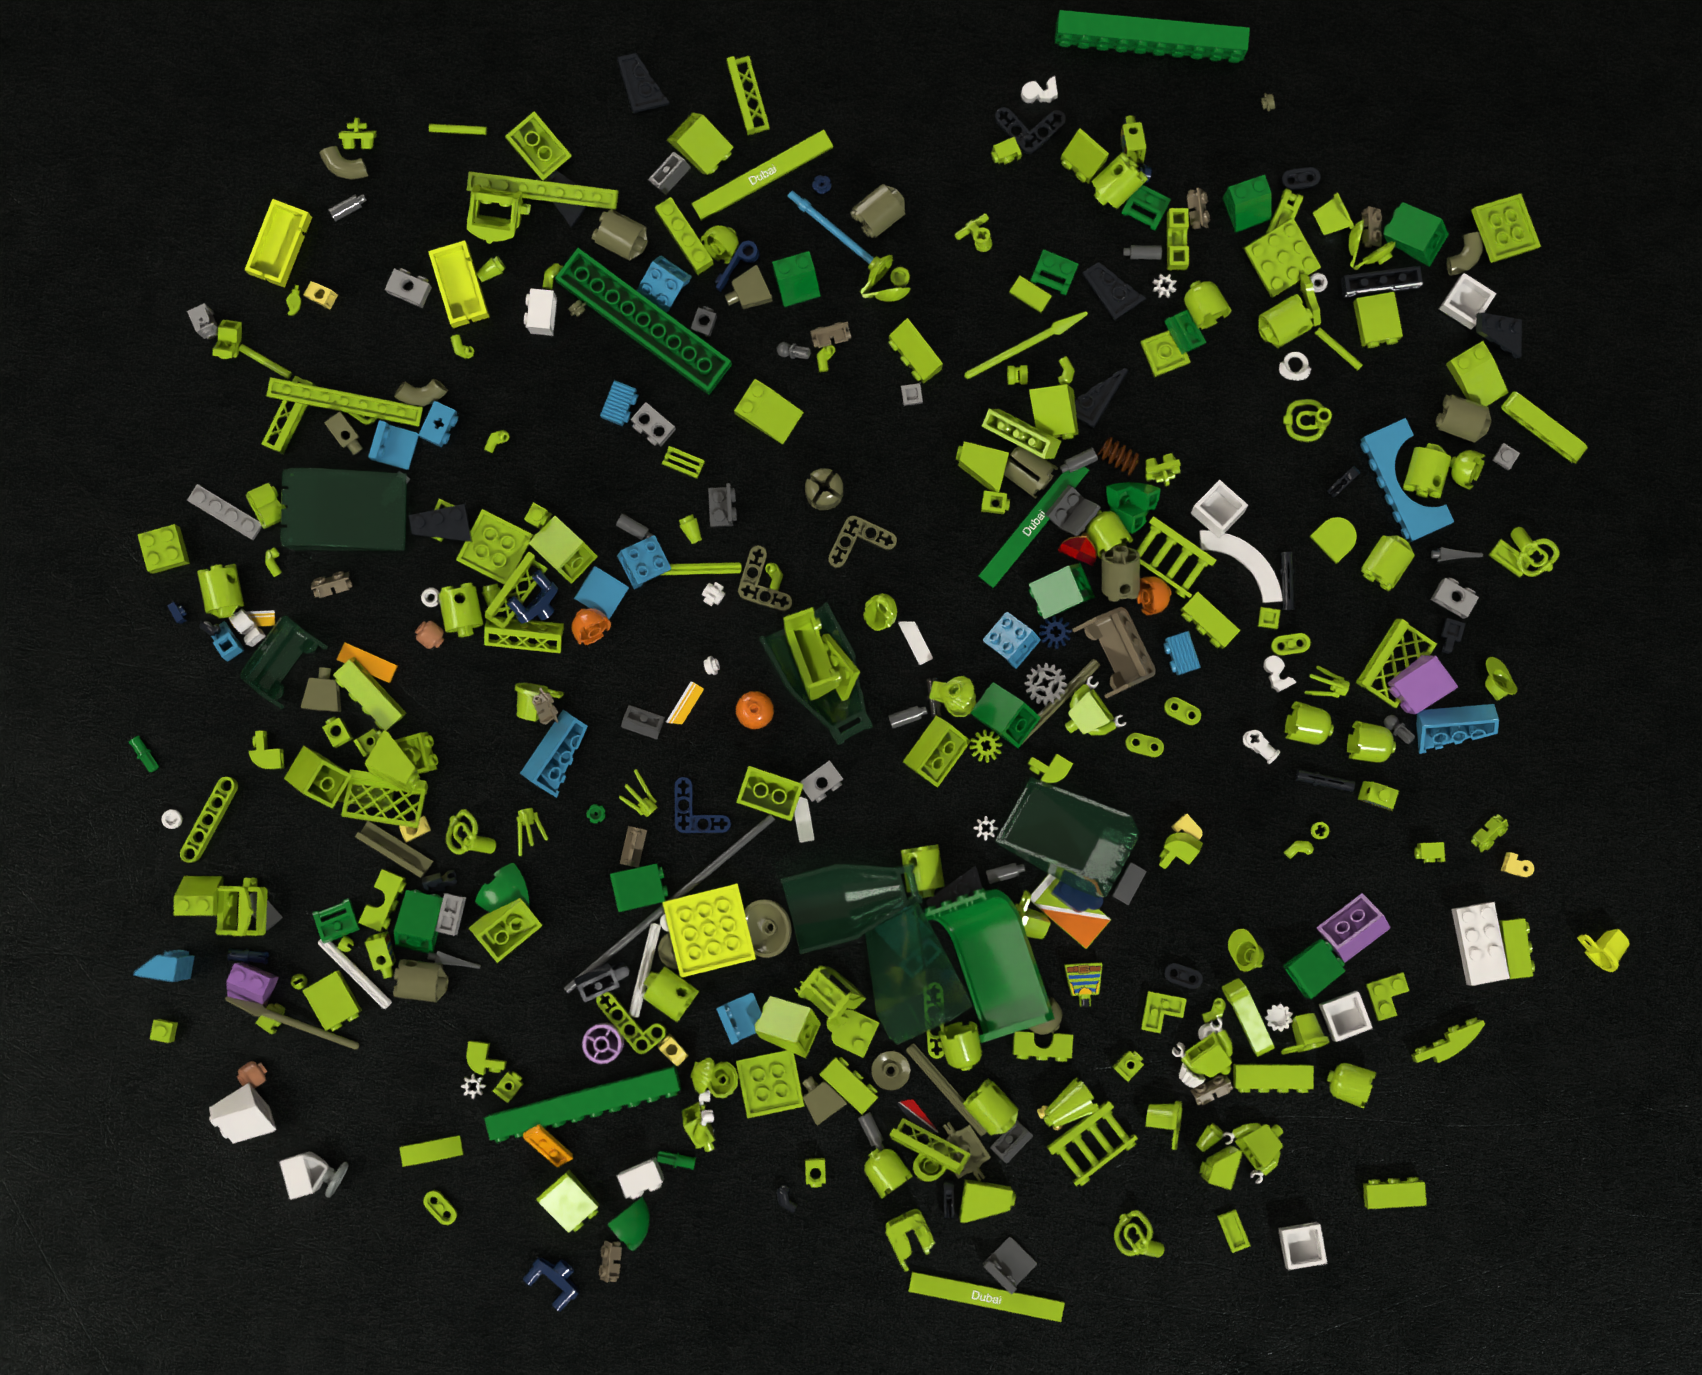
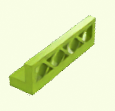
M734 56L727 58V64L747 134L750 135L770 129L750 57L747 56L736 60ZM747 62L748 70L746 74L738 72L737 65ZM745 79L753 83L750 93L743 89L742 85ZM750 97L758 101L759 105L755 111L748 107L747 103ZM757 115L763 119L764 125L754 128L753 119Z
M297 376L292 381L316 386L314 383L308 380L305 381ZM283 400L262 445L284 454L307 407L306 404L295 402L292 410L288 412L286 407L288 401ZM287 416L284 427L280 429L278 425L279 419ZM279 434L275 445L268 443L272 435Z
M530 552L526 554L485 611V618L503 630L515 615L513 611L509 614L511 608L506 604L507 599L517 596V599L523 604L537 585L535 581L532 584L530 580L534 579L529 577V568L533 565L543 573L547 571L545 566L535 561V555ZM528 581L529 588L526 591L519 592L517 586L519 582ZM506 611L507 619L504 623L495 618L498 612Z
M495 616L502 623L507 619L506 617ZM512 618L503 630L487 619L485 623L484 645L561 653L564 624L534 620L521 624L518 619ZM489 634H497L500 639H489ZM516 636L519 641L511 642L508 637ZM535 638L538 643L530 644L527 639ZM548 640L557 641V646H549L546 642Z
M902 1118L897 1129L893 1128L890 1133L892 1140L960 1175L971 1155L967 1151ZM904 1125L912 1128L913 1135L907 1136L901 1133ZM922 1135L928 1136L930 1144L924 1145L920 1143L917 1137ZM943 1144L947 1152L941 1154L934 1149V1146ZM960 1153L964 1157L961 1163H958L951 1159V1155Z

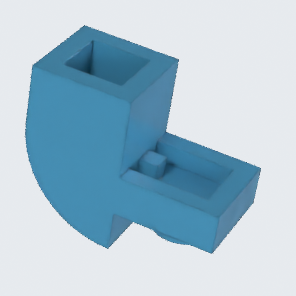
M224 621L219 624L221 632L211 637L222 658L228 662L243 652L244 648Z

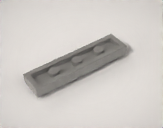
M198 484L187 499V501L253 541L262 528L259 521Z

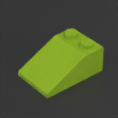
M535 112L530 114L505 136L512 147L542 180L546 179L572 156Z
M1079 129L1063 152L1061 163L1068 170L1072 169L1077 173L1076 177L1080 181H1086L1089 184L1104 168L1109 153L1084 131Z
M1483 341L1446 364L1467 400L1488 406L1508 394L1494 358Z
M754 379L734 410L737 416L781 444H784L804 413L756 379Z
M519 898L484 915L470 926L469 929L498 963L537 931L542 924L522 899Z

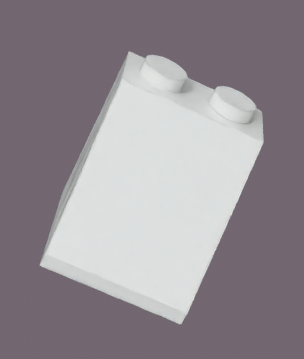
M247 1083L209 1108L211 1123L215 1127L218 1126L225 1139L229 1138L232 1143L276 1130L270 1107L250 1083Z

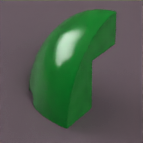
M1134 482L1116 483L1106 488L1107 500L1111 511L1119 516L1127 531L1131 534L1138 531L1147 522L1146 515L1150 510H1155L1161 490L1152 485Z
M514 863L508 864L495 872V879L490 884L485 883L482 886L475 900L480 907L489 912L499 909L519 898L529 908L527 887L522 874Z
M640 1197L608 1223L617 1237L624 1241L631 1251L636 1250L641 1245L649 1228V1210L643 1197Z

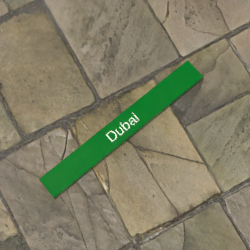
M1084 466L1072 473H1069V471L1062 473L978 577L994 588L1049 521L1045 513L1068 485L1075 489L1089 469Z

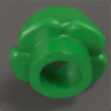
M597 804L590 806V809L587 810V817L592 823L602 822L605 819L604 807Z

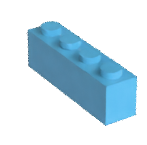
M1494 704L1420 711L1417 713L1416 722L1419 754L1426 753V749L1434 747L1436 750L1441 749L1443 745L1453 742L1455 745L1460 744L1468 738L1475 740L1497 734L1499 717Z
M565 710L560 713L557 718L558 723L554 722L520 772L525 778L556 798L559 794L558 788L560 783H563L566 775H564L568 765L572 764L574 759L572 755L575 749H578L588 727Z
M184 950L164 951V954L157 955L136 970L134 975L172 982L191 979L194 956L189 955V951Z

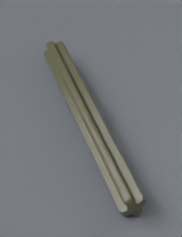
M1092 659L1067 684V687L1063 688L1066 693H1060L1061 700L1055 698V704H1052L1050 701L1038 713L1041 719L1024 742L1100 667V664L1095 659Z
M914 1043L906 1049V1052L976 1132L983 1136L987 1131L964 1108V1099Z

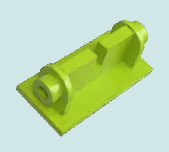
M1499 814L1493 816L1484 825L1489 829L1488 832L1481 828L1472 837V844L1475 846L1479 844L1481 853L1485 849H1490L1494 844V840L1498 836H1503L1508 830L1507 820L1505 819L1502 822L1503 818Z

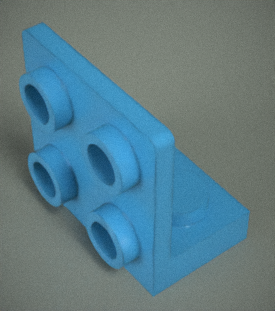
M660 255L652 261L636 291L663 311L668 312L681 288L689 283L692 276Z
M379 420L368 457L377 462L408 470L419 434L391 426L387 422Z
M655 536L621 550L617 555L634 589L641 587L644 582L671 570V566Z
M1008 612L1001 617L983 639L984 643L1002 655L1016 669L1041 640L1032 629Z
M753 993L716 1008L731 1044L756 1033L755 1023L760 1019L762 1013Z

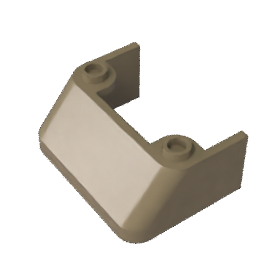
M1119 607L1073 628L1074 632L1085 629V634L1088 638L1092 640L1099 639L1115 672L1110 677V686L1114 691L1105 694L1106 698L1155 675V667L1125 608Z

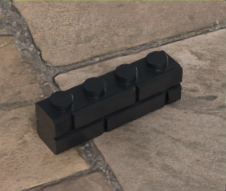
M1420 266L1344 275L1341 279L1343 298L1370 295L1371 293L1380 294L1403 291L1409 288L1418 289L1423 285Z

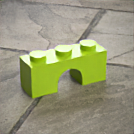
M1169 208L1167 212V270H1186L1189 266V246H1187L1188 208Z
M382 869L374 887L384 893L385 901L378 908L366 905L359 923L379 932H382L384 929L387 930L391 922L389 918L391 911L394 912L399 903L397 897L399 893L402 894L405 890L407 883L404 881L406 878Z
M1017 1031L1014 1032L1013 1055H1017V1059H1028V1056H1036V1060H1048V1057H1056L1055 1061L1066 1062L1067 1058H1072L1073 1035L1052 1033L1051 1043L1047 1047L1041 1048L1036 1046L1034 1042V1032Z

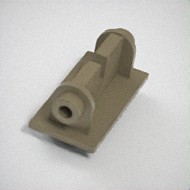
M1197 188V193L1196 190L1188 191V208H1196V211L1189 212L1190 225L1193 226V229H1199L1200 225L1208 228L1210 215L1206 211L1205 204L1208 202L1206 192L1200 188Z
M1369 206L1362 213L1363 225L1368 227V230L1362 231V244H1364L1365 248H1370L1372 245L1381 247V209Z
M838 322L832 326L818 327L811 331L814 347L818 348L831 345V338H834L835 344L848 341L851 338L848 322Z
M340 571L334 573L329 578H316L312 582L311 590L316 588V590H313L314 596L322 598L333 594L332 587L335 588L336 593L349 590L353 586L351 580H347L349 579V572L344 573Z
M540 687L541 694L534 696L532 700L539 721L542 724H548L554 719L558 723L556 716L558 711L552 704L554 700L548 692L545 693Z
M628 826L620 864L639 868L647 830Z
M1218 1075L1213 1080L1198 1085L1191 1092L1195 1097L1197 1105L1202 1104L1203 1106L1214 1100L1213 1093H1216V1096L1219 1098L1230 1093L1233 1087L1226 1075Z
M604 1240V1245L601 1248L603 1259L602 1265L599 1268V1276L601 1280L607 1283L609 1281L617 1282V1278H619L620 1264L614 1263V1260H621V1242L611 1243Z

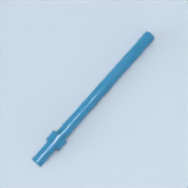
M794 191L788 194V197L799 205L798 208L800 210L806 211L869 264L874 258L815 210L808 200H803Z

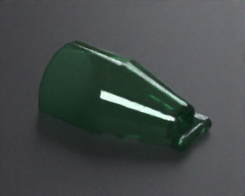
M826 602L814 611V617L819 618L822 629H819L820 636L822 638L824 634H830L856 666L855 653ZM785 629L767 637L761 636L759 638L786 690L830 730L838 745L844 743L845 739L858 732L873 727L866 714L859 675L848 700L841 701L835 688L820 698L810 701L789 646ZM860 718L861 723L842 733L839 732V728Z
M837 863L780 878L789 906L800 954L856 940L907 906L922 902L923 898L922 895H919L913 871L915 870L914 864L887 867ZM902 873L907 875L912 897L906 898L900 875Z

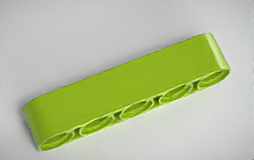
M1513 391L1501 406L1504 412L1573 463H1577L1588 448L1583 441L1517 392Z
M222 777L217 782L180 851V857L184 862L193 863L201 858L238 789V783L234 778ZM227 780L232 784L229 791H226L223 786ZM218 797L222 799V806L220 808L214 805ZM210 814L213 817V823L207 825L205 818ZM201 831L204 834V839L198 842L196 835ZM189 849H193L195 852V856L192 859L187 857Z

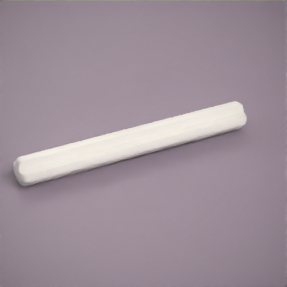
M651 923L629 1010V1015L632 1017H639L643 1002L642 997L646 990V986L643 983L650 973L661 929L660 924Z
M321 939L318 941V944L383 1009H386L392 1003L331 941L325 944L322 943Z

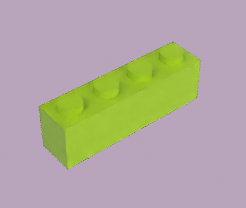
M670 197L656 206V213L696 273L699 275L714 265L712 258L673 199Z
M355 657L349 659L333 674L336 677L337 684L349 691V696L362 705V710L376 720L375 724L380 729L385 731L391 729L407 714Z
M1233 1064V1087L1238 1089V1092H1250V1089H1258V1092H1270L1269 1089H1277V1092L1288 1093L1289 1089H1296L1298 1093H1308V1089H1314L1313 1065Z

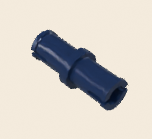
M229 948L228 953L230 954H227L228 960L244 961L246 964H250V962L267 964L268 959L266 958H269L268 952L252 951L250 948H246V950Z

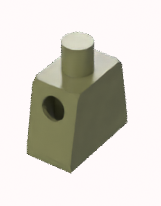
M757 265L731 282L734 291L724 295L728 305L739 301L743 309L772 302V296Z
M338 412L324 422L343 448L348 447L353 455L363 449L357 441L360 436L343 412ZM345 431L350 434V438L347 440L343 437Z
M319 667L318 678L308 679L301 708L341 712L340 688L336 680H330L331 668Z
M810 1076L802 1082L808 1090L803 1099L816 1125H819L847 1104L846 1100L825 1080L817 1084L813 1077Z

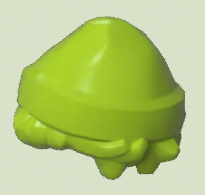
M882 593L873 596L866 602L864 620H866L869 627L875 631L891 627L897 616V606L894 599Z

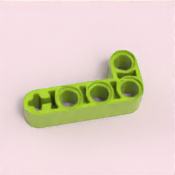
M1238 978L1222 986L1221 988L1232 1005L1255 1055L1259 1057L1274 1049L1272 1040L1244 983Z
M606 992L596 998L597 1005L637 1053L644 1054L666 1036V1028L661 1023H655L646 1031H643L612 992ZM602 995L605 997L609 996V1003L613 1005L615 1002L617 1006L611 1008L608 1012L607 1008L610 1006L607 1003L603 1004L601 1002L603 1000ZM615 1009L622 1011L623 1017L621 1020H616L613 1017ZM631 1024L635 1027L633 1035L625 1032L626 1025ZM654 1027L662 1029L663 1034L661 1037L653 1036L652 1030ZM643 1039L647 1042L648 1046L645 1050L638 1048V1040Z

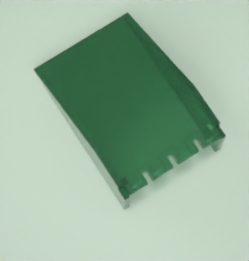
M322 468L284 469L282 472V486L288 487V489H282L281 505L288 506V509H281V525H287V528H281L280 542H282V546L291 550L405 551L407 474Z
M1031 777L995 842L1072 888L1097 898L1100 896L1104 898L1107 897L1113 886L1108 880L1115 882L1122 869L1117 864L1124 866L1130 855V851L1127 849H1133L1138 840L1139 831L1131 815Z
M918 902L865 928L876 1013L890 1040L893 1039L896 1044L903 1043L908 1039L946 1023V1021H950L972 1007L966 991Z

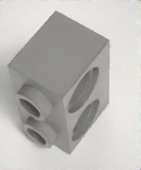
M646 402L631 418L632 423H634L632 427L640 434L642 431L647 434L648 437L646 439L654 446L656 444L662 446L676 430L675 426ZM644 415L650 417V421L647 424L640 423V418ZM659 427L665 430L664 434L660 437L654 435L655 429Z

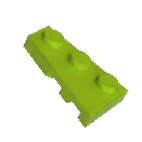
M824 634L821 639L834 671H839L842 680L839 682L836 691L841 701L848 700L860 671L831 635Z

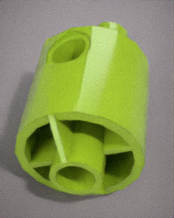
M1122 152L1092 180V184L1096 188L1094 196L1102 205L1109 202L1113 207L1118 208L1148 180V177L1142 171L1139 172L1137 163L1132 158L1129 159Z
M1298 294L1287 298L1259 315V333L1265 342L1272 343L1276 348L1285 345L1313 327V323L1310 320L1313 318L1312 312L1309 308H1304L1302 299Z
M1428 443L1426 448L1415 447L1403 489L1411 492L1417 491L1416 495L1421 497H1427L1429 494L1431 497L1441 498L1452 459L1451 456L1446 454L1443 448L1436 444Z
M1383 535L1361 567V572L1364 573L1366 579L1372 582L1376 580L1381 583L1380 586L1383 589L1390 591L1391 588L1395 587L1415 555L1409 542L1402 537Z
M236 564L224 566L225 568L222 565H215L210 567V571L209 569L197 571L206 613H211L219 618L234 616L235 610L244 606Z
M472 583L461 584V587L453 589V586L442 588L438 597L445 631L458 632V637L473 635V628L484 625L476 587L472 586ZM455 597H460V598H462V599H463V603H461V604L457 603V602L454 600V598H455Z
M938 845L901 850L907 892L915 891L919 894L920 898L935 896L936 888L945 887Z
M664 967L660 973L651 971L643 983L647 986L648 990L642 998L678 1022L699 991L670 969Z
M989 1078L963 1102L964 1108L990 1136L1006 1133L1016 1123L1018 1107Z

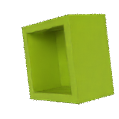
M173 524L138 534L148 572L154 574L189 564L179 526Z

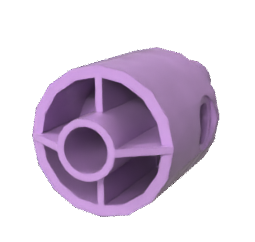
M607 1022L599 1023L590 1028L584 1035L582 1042L583 1050L586 1056L593 1062L600 1064L608 1063L621 1053L624 1046V1037L613 1024ZM603 1040H606L604 1047L601 1048Z

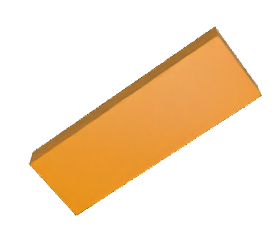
M345 642L337 658L338 661L346 663L349 659L355 657L370 675L388 683L391 682L398 667Z
M540 1124L523 1133L524 1139L557 1168L573 1159L572 1153Z

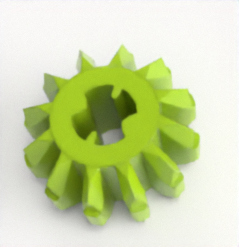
M983 730V737L977 732L975 735L979 740L971 739V742L976 743V745L970 746V749L977 750L972 754L973 757L979 753L978 761H981L983 756H985L987 763L989 762V755L993 760L996 759L993 752L1001 754V751L996 749V747H1001L1002 743H995L1000 737L996 736L993 739V731L987 736V731ZM988 741L991 747L990 751L988 749L983 751L981 743Z

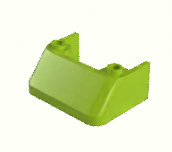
M813 607L784 617L785 634L810 701L818 699L837 688L839 682L842 681L839 671H834L822 642L819 629H822L820 620L814 617Z

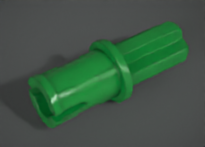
M136 736L129 741V744H131L138 755L137 759L142 761L148 772L156 771L159 765L151 755V750L147 749L140 739V736Z
M664 1151L658 1152L657 1162L675 1165V1168L680 1166L694 1170L696 1157L679 1155V1152L677 1154Z

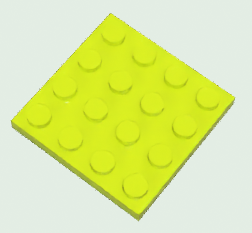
M738 884L662 902L680 977L756 959Z

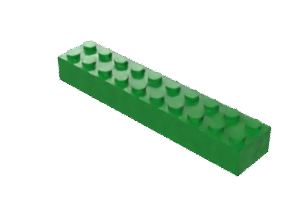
M1060 10L1056 24L1055 43L1062 47L1078 45L1079 48L1087 49L1090 46L1097 47L1098 50H1108V48L1115 49L1118 52L1133 50L1138 54L1153 52L1154 55L1172 54L1173 57L1187 55L1193 59L1208 57L1213 61L1229 59V62L1237 63L1240 60L1243 61L1248 51L1250 28Z
M577 248L555 277L558 284L708 395H710L732 366L731 360L581 249Z
M675 1065L492 1113L484 1119L489 1139H495L497 1143L507 1140L509 1135L514 1134L515 1138L523 1136L524 1132L538 1124L544 1129L547 1128V1125L551 1124L554 1128L564 1125L566 1120L571 1119L573 1123L583 1120L585 1115L590 1114V1118L602 1115L604 1110L609 1109V1113L621 1110L623 1105H628V1108L640 1105L642 1100H647V1103L658 1100L661 1095H665L666 1098L677 1095L682 1087Z

